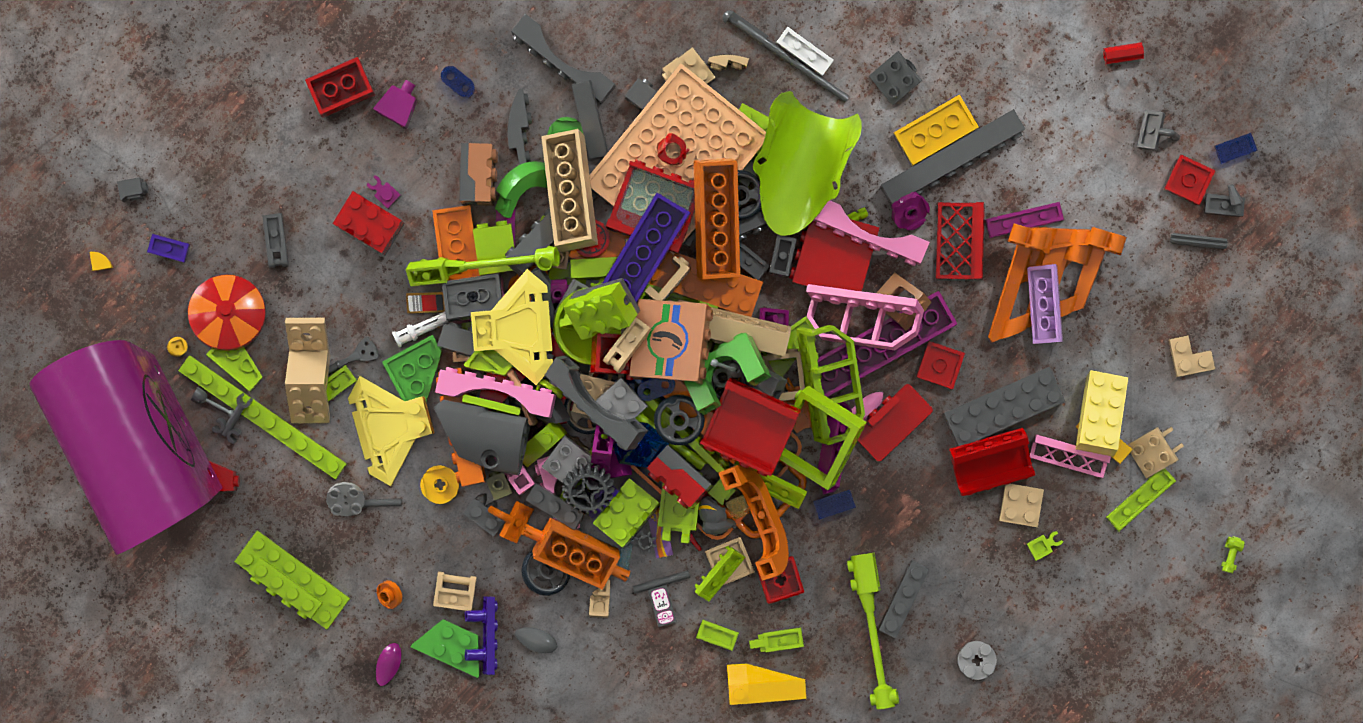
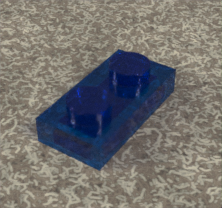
M850 489L813 501L819 520L856 508Z

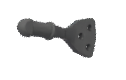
M365 337L358 343L353 354L329 366L328 376L349 362L378 359L379 354L376 345L369 337Z

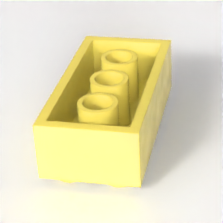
M1090 370L1085 381L1075 449L1112 457L1118 451L1128 377Z

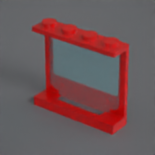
M640 160L630 161L611 216L606 223V228L631 236L655 194L659 193L691 213L669 250L679 254L695 212L694 181L689 180V182L681 180L682 176L671 173V176L663 173V169L655 166L651 169L646 167V163Z

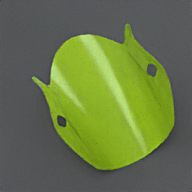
M791 91L784 92L775 98L770 107L768 126L762 149L753 163V170L760 178L762 213L766 223L774 233L787 236L800 232L817 217L828 201L838 196L841 175L851 151L861 135L862 123L858 114L845 119H835L817 114L801 105ZM771 119H772V120L774 121V123H775V128H774V126L772 125ZM765 157L766 161L760 165L758 160ZM835 181H836L837 187H838V189H836V190H834V183H835Z

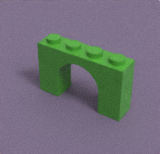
M740 333L734 337V340L720 344L715 351L709 352L708 359L705 360L704 368H706L707 373L706 378L703 379V384L693 381H684L697 411L706 415L721 406L712 386V376L717 368L711 366L713 359L718 360L719 363L728 360L737 361L747 382L753 386L767 380L771 375L753 337L747 333Z

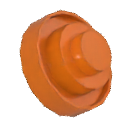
M386 580L378 585L377 597L384 607L393 609L401 604L403 596L396 583Z

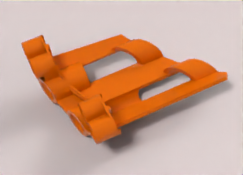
M1013 223L1008 242L1017 245L988 335L990 341L995 342L999 339L1013 336L1032 326L1030 301L1026 314L1010 319L1020 284L1028 282L1027 267L1057 264L1060 285L1063 272L1072 261L1083 264L1074 295L1060 300L1061 317L1073 311L1084 308L1105 252L1121 255L1127 237L1095 227L1091 229L1025 227Z

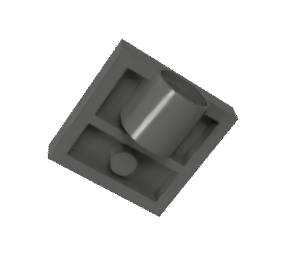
M899 51L869 75L892 105L896 104L923 81L916 73L917 69L910 60L905 59Z

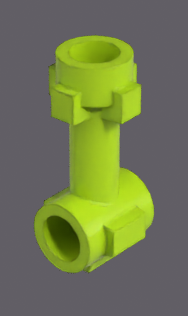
M1235 536L1227 538L1225 547L1229 548L1226 562L1221 564L1223 567L1222 571L1233 574L1234 570H1236L1237 565H1234L1237 551L1242 552L1245 544L1241 538Z

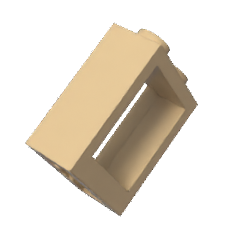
M797 349L786 350L785 357H772L768 352L767 356H762L769 370V361L797 358L800 390L805 388L801 356ZM798 391L782 393L779 400H795L794 397Z

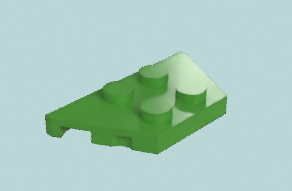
M445 619L441 620L411 645V648L476 678L480 676L479 661L465 660L466 649H479V636Z

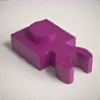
M374 175L377 184L371 186L367 183L369 189L377 191L374 197L389 209L401 197V194L388 182L382 185L380 178Z

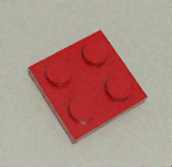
M1180 154L1163 190L1199 206L1215 170Z
M928 341L916 378L953 390L965 353Z

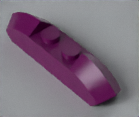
M846 402L837 403L852 413V409ZM828 415L827 424L830 428V438L845 434L848 427ZM844 441L831 445L822 443L818 469L826 475L833 465ZM842 473L836 484L829 490L820 486L823 495L834 492L839 488Z

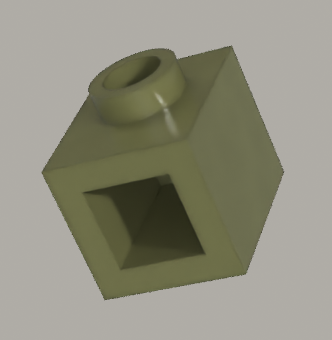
M495 471L488 474L490 478L486 479L494 501L513 494L505 473Z

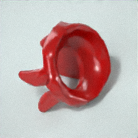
M669 133L659 142L657 156L661 161L670 165L682 164L690 149H686V143L683 139L673 133ZM670 143L678 144L681 149L680 155L677 158H669L666 154V147Z

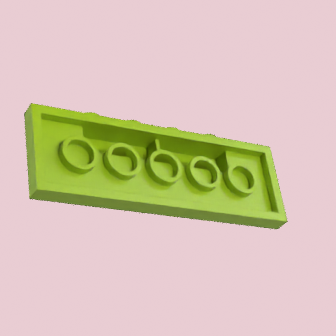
M258 530L234 561L252 575L250 579L258 585L264 584L267 586L266 591L275 597L277 594L283 598L281 602L289 608L294 606L298 609L297 614L304 619L307 617L312 618L327 630L351 599Z

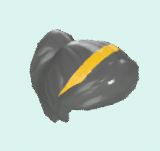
M704 496L700 501L699 516L703 521V532L718 535L730 528L735 529L736 522L733 519L727 518L726 508L720 507L711 496Z

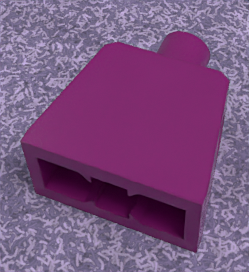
M405 80L401 89L392 85L375 105L374 111L407 129L417 104V99L411 95L416 85Z
M596 424L591 463L609 466L614 439L609 436L607 439L601 438V434L605 433Z

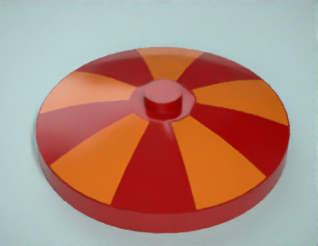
M219 275L206 280L195 290L188 306L189 324L196 337L206 346L220 351H233L250 344L261 332L266 318L265 303L258 289L248 280L235 275Z

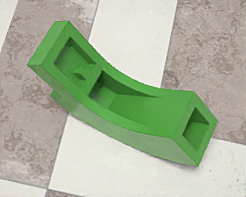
M537 161L523 163L512 169L502 179L496 189L500 197L495 207L501 215L511 218L518 199L529 188L537 186L548 188L545 163Z

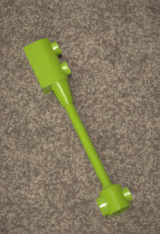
M547 246L546 248L536 249L534 255L466 262L449 260L443 257L434 260L421 259L420 261L410 262L406 268V273L410 286L447 283L450 276L469 269L535 263L539 269L548 271L551 267L559 266L560 254L557 247Z
M875 552L851 556V560L847 561L849 572L854 573V579L851 580L852 591H857L867 616L878 686L873 690L874 694H870V702L872 706L876 705V709L895 707V704H899V695L897 688L893 689L885 682L874 617V592L881 590Z

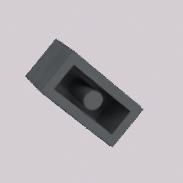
M777 235L769 269L770 275L788 278L796 244L795 238Z

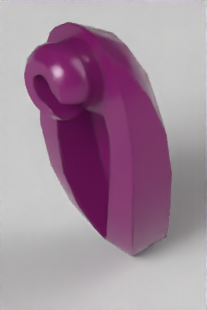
M397 643L389 644L378 658L376 680L380 686L386 685L399 669L401 648Z

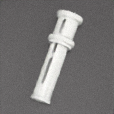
M444 311L414 326L409 324L407 328L398 332L394 331L392 334L400 348L402 344L411 340L416 341L418 336L449 322L446 320Z

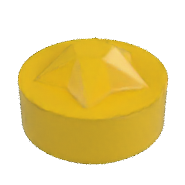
M174 337L167 344L168 352L174 357L182 356L188 348L187 342L181 337Z

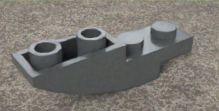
M519 89L514 98L508 121V146L510 151L517 150L519 165L531 162L529 151H525L524 145L528 143L526 132L522 133V130L530 129L529 124H532L531 112L527 113L526 105H529L528 93L524 94L523 89Z

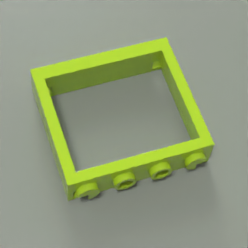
M807 386L797 392L794 397L796 402L792 406L801 409L806 400L849 427L850 431L827 475L786 448H784L780 460L829 490L836 484L867 422L812 387Z

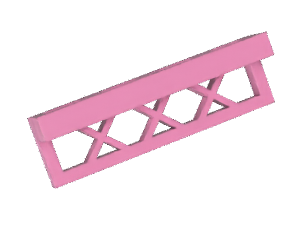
M1040 435L1034 436L1030 450V458L1100 478L1104 477L1107 463H1110L1111 456L1077 450L1075 445ZM1036 445H1043L1048 453L1042 457L1034 455ZM1057 450L1063 451L1066 459L1058 462L1054 459L1052 453ZM1076 455L1081 456L1085 464L1076 467L1073 465L1071 458ZM1095 460L1103 462L1100 473L1092 471L1089 464Z

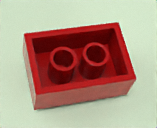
M358 57L305 79L316 107L323 118L375 96Z

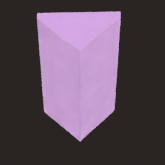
M1057 264L1027 267L1033 344L1063 342Z

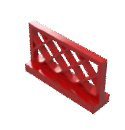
M938 202L936 279L983 280L984 202ZM942 207H951L955 213L947 220L942 215ZM964 207H972V215L966 220L959 212ZM958 214L964 223L956 230L950 221ZM948 224L955 232L946 239L942 235V228ZM966 224L972 229V234L967 239L959 233ZM955 234H958L964 240L957 248L949 242ZM946 243L954 249L947 258L941 253V248ZM965 243L971 247V253L966 258L958 251ZM957 252L963 261L955 268L948 260ZM945 262L954 269L948 275H940L941 266ZM966 262L971 267V275H962L958 269Z

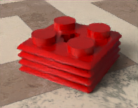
M793 556L788 557L787 566L781 573V576L786 578L783 581V585L775 583V579L778 578L777 576L762 581L758 571L768 604L804 593Z

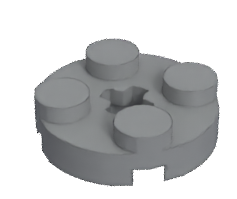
M971 641L965 644L959 652L957 663L960 671L965 676L974 680H981L994 672L997 659L990 645L981 641ZM975 655H978L979 658H982V662L979 663V666H976L975 663H972V659L975 658Z

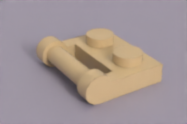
M438 572L433 606L472 611L477 577L471 576L468 578ZM443 582L469 585V590L442 588Z

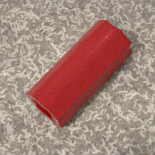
M1142 42L1103 48L1105 65L1144 59Z

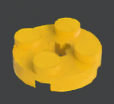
M438 465L426 471L421 479L420 487L422 494L429 501L436 504H445L456 497L459 483H457L455 472L451 468ZM438 479H441L442 482H445L443 490H439V488L437 487L435 488V484L438 483Z

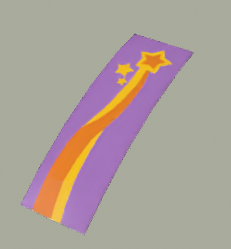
M660 507L648 520L652 538L656 537L653 540V544L657 546L654 547L656 559L673 555L671 542L662 540L663 527L658 526Z

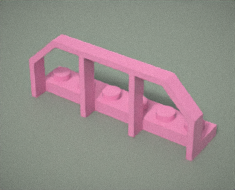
M810 284L807 286L806 292L811 297L807 318L815 329L819 328L813 319L817 303L824 300L837 305L840 303L847 304L840 329L844 334H847L853 307L861 305L873 310L880 308L872 339L850 337L854 340V345L896 350L918 335L924 309L917 299ZM897 310L909 315L916 313L912 330L892 343L878 341L886 311L895 312ZM818 334L825 341L846 343L837 335Z

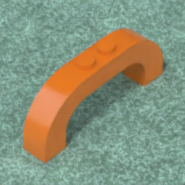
M740 464L720 471L718 474L725 491L736 487L744 495L763 542V555L755 564L762 581L779 576L785 570L788 563V542L765 482L754 468H745Z

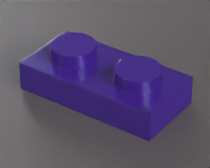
M152 234L147 252L185 263L190 244Z

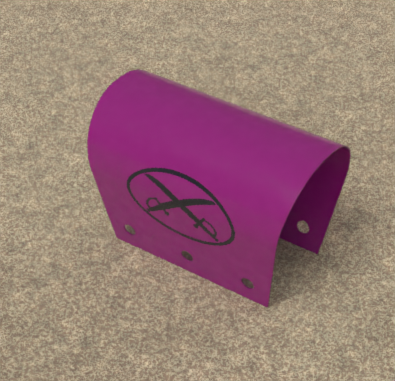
M125 340L106 341L82 348L60 358L42 369L30 381L29 386L116 555L137 546L192 514L208 503L223 488L154 354Z

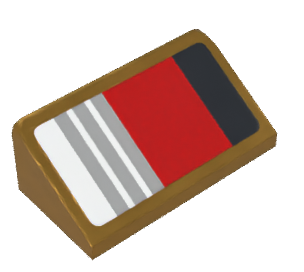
M443 292L406 293L407 313H436L445 311Z

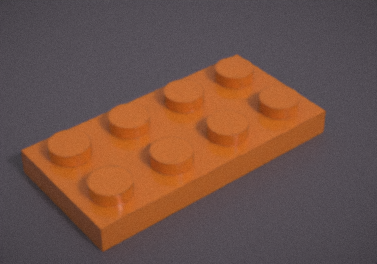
M471 205L432 210L439 258L443 257L449 260L466 262L477 261ZM469 269L452 275L448 281L480 276L479 269Z

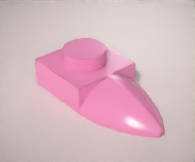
M875 392L863 398L864 421L867 422L869 420L867 416L875 408L879 409L883 399V392ZM856 405L852 408L853 414L857 413Z

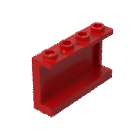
M1024 428L949 449L957 487L961 496L972 495L976 492L990 490L997 486L1008 485L1011 482L1035 476L1028 448L1029 439Z

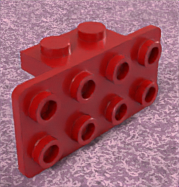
M910 384L904 385L893 397L887 396L881 402L883 406L879 410L875 408L867 416L869 420L858 442L876 461H882L933 411L932 407Z

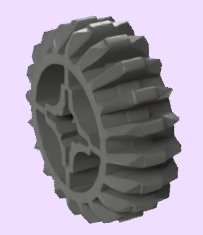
M582 463L579 469L573 467V473L568 471V478L563 479L564 485H562V490L564 491L563 498H567V505L572 504V510L578 508L579 514L582 510H586L585 513L588 515L590 510L596 514L597 508L603 511L604 505L609 506V500L613 499L612 493L615 490L613 487L614 481L610 480V473L605 474L604 468L598 470L597 464L594 468H591L590 463L585 468ZM582 478V483L577 485L576 488H572L574 483ZM604 489L602 495L594 499V495Z

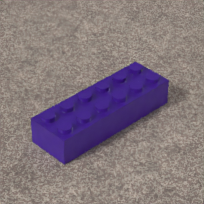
M656 193L603 283L623 278L636 303H638V300L643 295L691 213Z

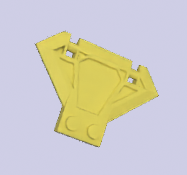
M527 269L491 311L471 312L474 351L495 350L537 385L553 363V359H547V351H552L549 301L542 300V293H548V288L545 283ZM530 294H534L535 302H530ZM534 352H539V360H535Z
M359 376L348 397L350 405H356L357 411L352 412L358 437L365 460L371 459L372 466L367 467L370 475L392 486L415 440L435 433L424 396L403 401ZM363 401H366L367 408H364ZM378 456H381L383 463L379 462Z

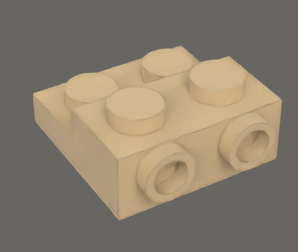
M693 47L662 69V77L665 81L668 80L680 64H683L707 85L716 79Z

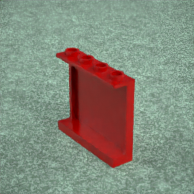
M850 219L860 229L878 236L880 227ZM812 221L808 225L807 231L803 230L801 235L802 249H797L795 260L798 263L796 268L792 267L789 277L793 279L792 284L796 283L806 287L810 284L862 292L873 249L869 248L870 244L862 242V244L856 243L851 240V236L846 234L844 237L833 233L834 229L829 227L826 229L820 228L815 225V221Z
M730 377L725 384L724 392L720 398L721 406L716 408L700 444L704 445V448L708 451L721 453V456L725 459L738 461L745 468L751 467L756 469L757 473L762 476H772L801 409Z

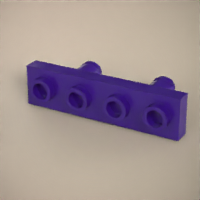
M483 596L482 610L465 611L466 622L483 623L482 649H466L465 660L482 661L483 674L495 675V670H497L495 651H497L498 644L497 639H495V631H497L498 623L495 620V612H497L498 603L495 597Z

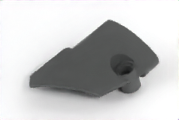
M442 400L434 407L459 457L485 467L490 471L520 475L531 427L528 423V418L489 411V409L449 400ZM491 457H496V464L488 466V460Z

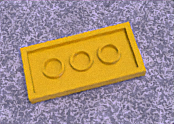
M958 95L895 131L893 134L911 165L914 166L978 129L979 126L961 96Z

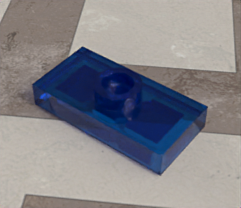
M1251 133L1214 146L1220 164L1258 151Z

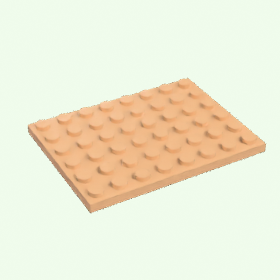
M680 64L590 174L591 189L614 207L629 168V162H635V159L646 163L645 166L653 169V166L664 170L663 173L671 176V173L682 176L681 180L689 182V180L694 181L695 160L734 159L737 160L738 170H743L763 146L766 131L683 64ZM669 133H673L683 139L686 143V149H690L682 164L670 165L661 161L657 156L659 142ZM670 143L666 147V154L669 158H677L680 155L681 149L678 144ZM635 170L624 198L622 209L643 216L655 194L659 193L688 211L694 191L643 171ZM695 212L693 214L692 220L690 222L683 243L696 228Z

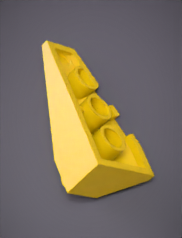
M750 664L727 665L730 705L806 699L805 679Z

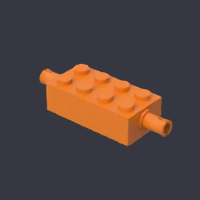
M549 518L542 531L529 524H526L522 530L521 535L536 541L532 550L533 559L603 590L610 575L624 582L627 581L626 577L629 578L630 570L616 565L620 559L618 548L577 529L573 530L555 519Z

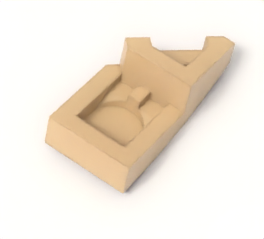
M610 580L607 581L603 590L598 588L590 596L589 617L608 618Z

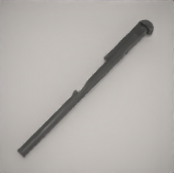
M728 10L723 14L725 24L729 21L843 102L848 100L850 96L799 62L797 58L795 60L792 59L784 50L769 41L767 34L734 11Z

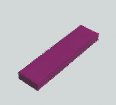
M1060 202L985 219L989 238L1010 234L1013 223L1025 227H1040L1064 221Z

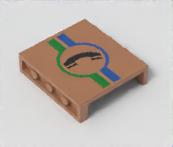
M639 299L638 307L640 312L637 318L652 330L632 355L629 376L638 380L654 378L693 381L703 384V379L706 378L707 373L706 368H704L705 360L709 356L707 341L711 338L709 323L713 319L711 307L704 303Z

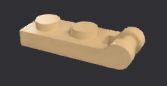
M636 317L631 325L625 329L603 361L607 365L611 364L614 370L620 373L652 329ZM617 353L621 355V358L619 360L615 358Z

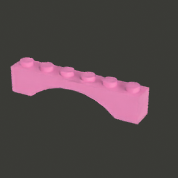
M828 201L813 220L816 222L815 225L820 228L826 229L829 227L834 229L833 233L844 237L845 234L851 236L852 241L862 244V242L870 244L869 248L875 251H880V249L887 251V255L897 259L899 256L905 259V263L911 266L921 264L930 243L914 235L900 238H884L869 234L849 219L840 204Z
M446 367V371L440 370L435 393L457 398L465 393L476 390H496L516 398L531 414L548 418L552 417L556 395L551 394L552 390L541 388L540 391L533 390V386L522 384L521 387L514 386L513 381L503 380L502 383L495 382L494 377L485 375L483 379L477 378L476 373L467 371L463 375L457 373V369Z

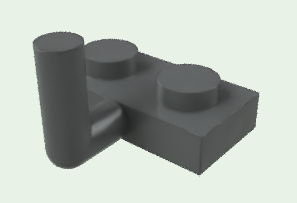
M1145 110L1137 143L1138 148L1157 151L1160 136L1170 137L1174 141L1180 139V135L1174 130L1162 128L1165 118L1164 112Z

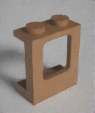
M896 273L876 293L898 296L903 290H906L919 301L924 311L932 303L923 292ZM886 311V315L897 322L905 331L914 324L916 313L909 315L898 313L897 311Z

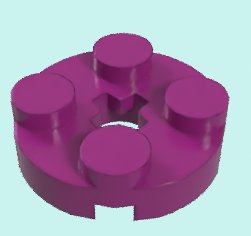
M911 192L901 197L891 206L892 219L900 229L914 230L919 228L926 221L927 213L929 214L930 212L928 202L917 192ZM914 209L912 210V214L909 215L908 211Z

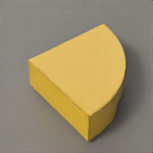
M90 252L93 271L113 268L112 263L105 255L98 252Z

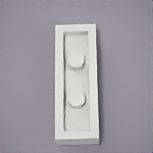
M789 27L785 29L776 42L821 76L825 74L834 61Z

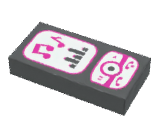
M667 585L649 589L648 593L658 627L677 622Z

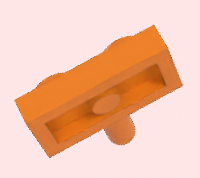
M518 501L515 502L510 514L490 506L488 508L490 514L506 521L499 535L517 544L522 530L525 528L524 526L527 524L534 509Z

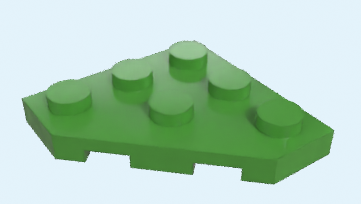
M434 335L382 361L403 401L424 396L427 404L442 355V350L437 346L438 343Z

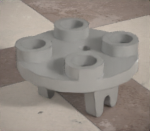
M341 482L332 486L327 492L326 498L327 505L335 516L357 515L361 513L365 501L363 491L357 485L349 482Z

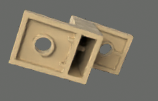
M286 318L285 326L289 345V357L285 388L291 423H330L326 392L330 351L325 318Z

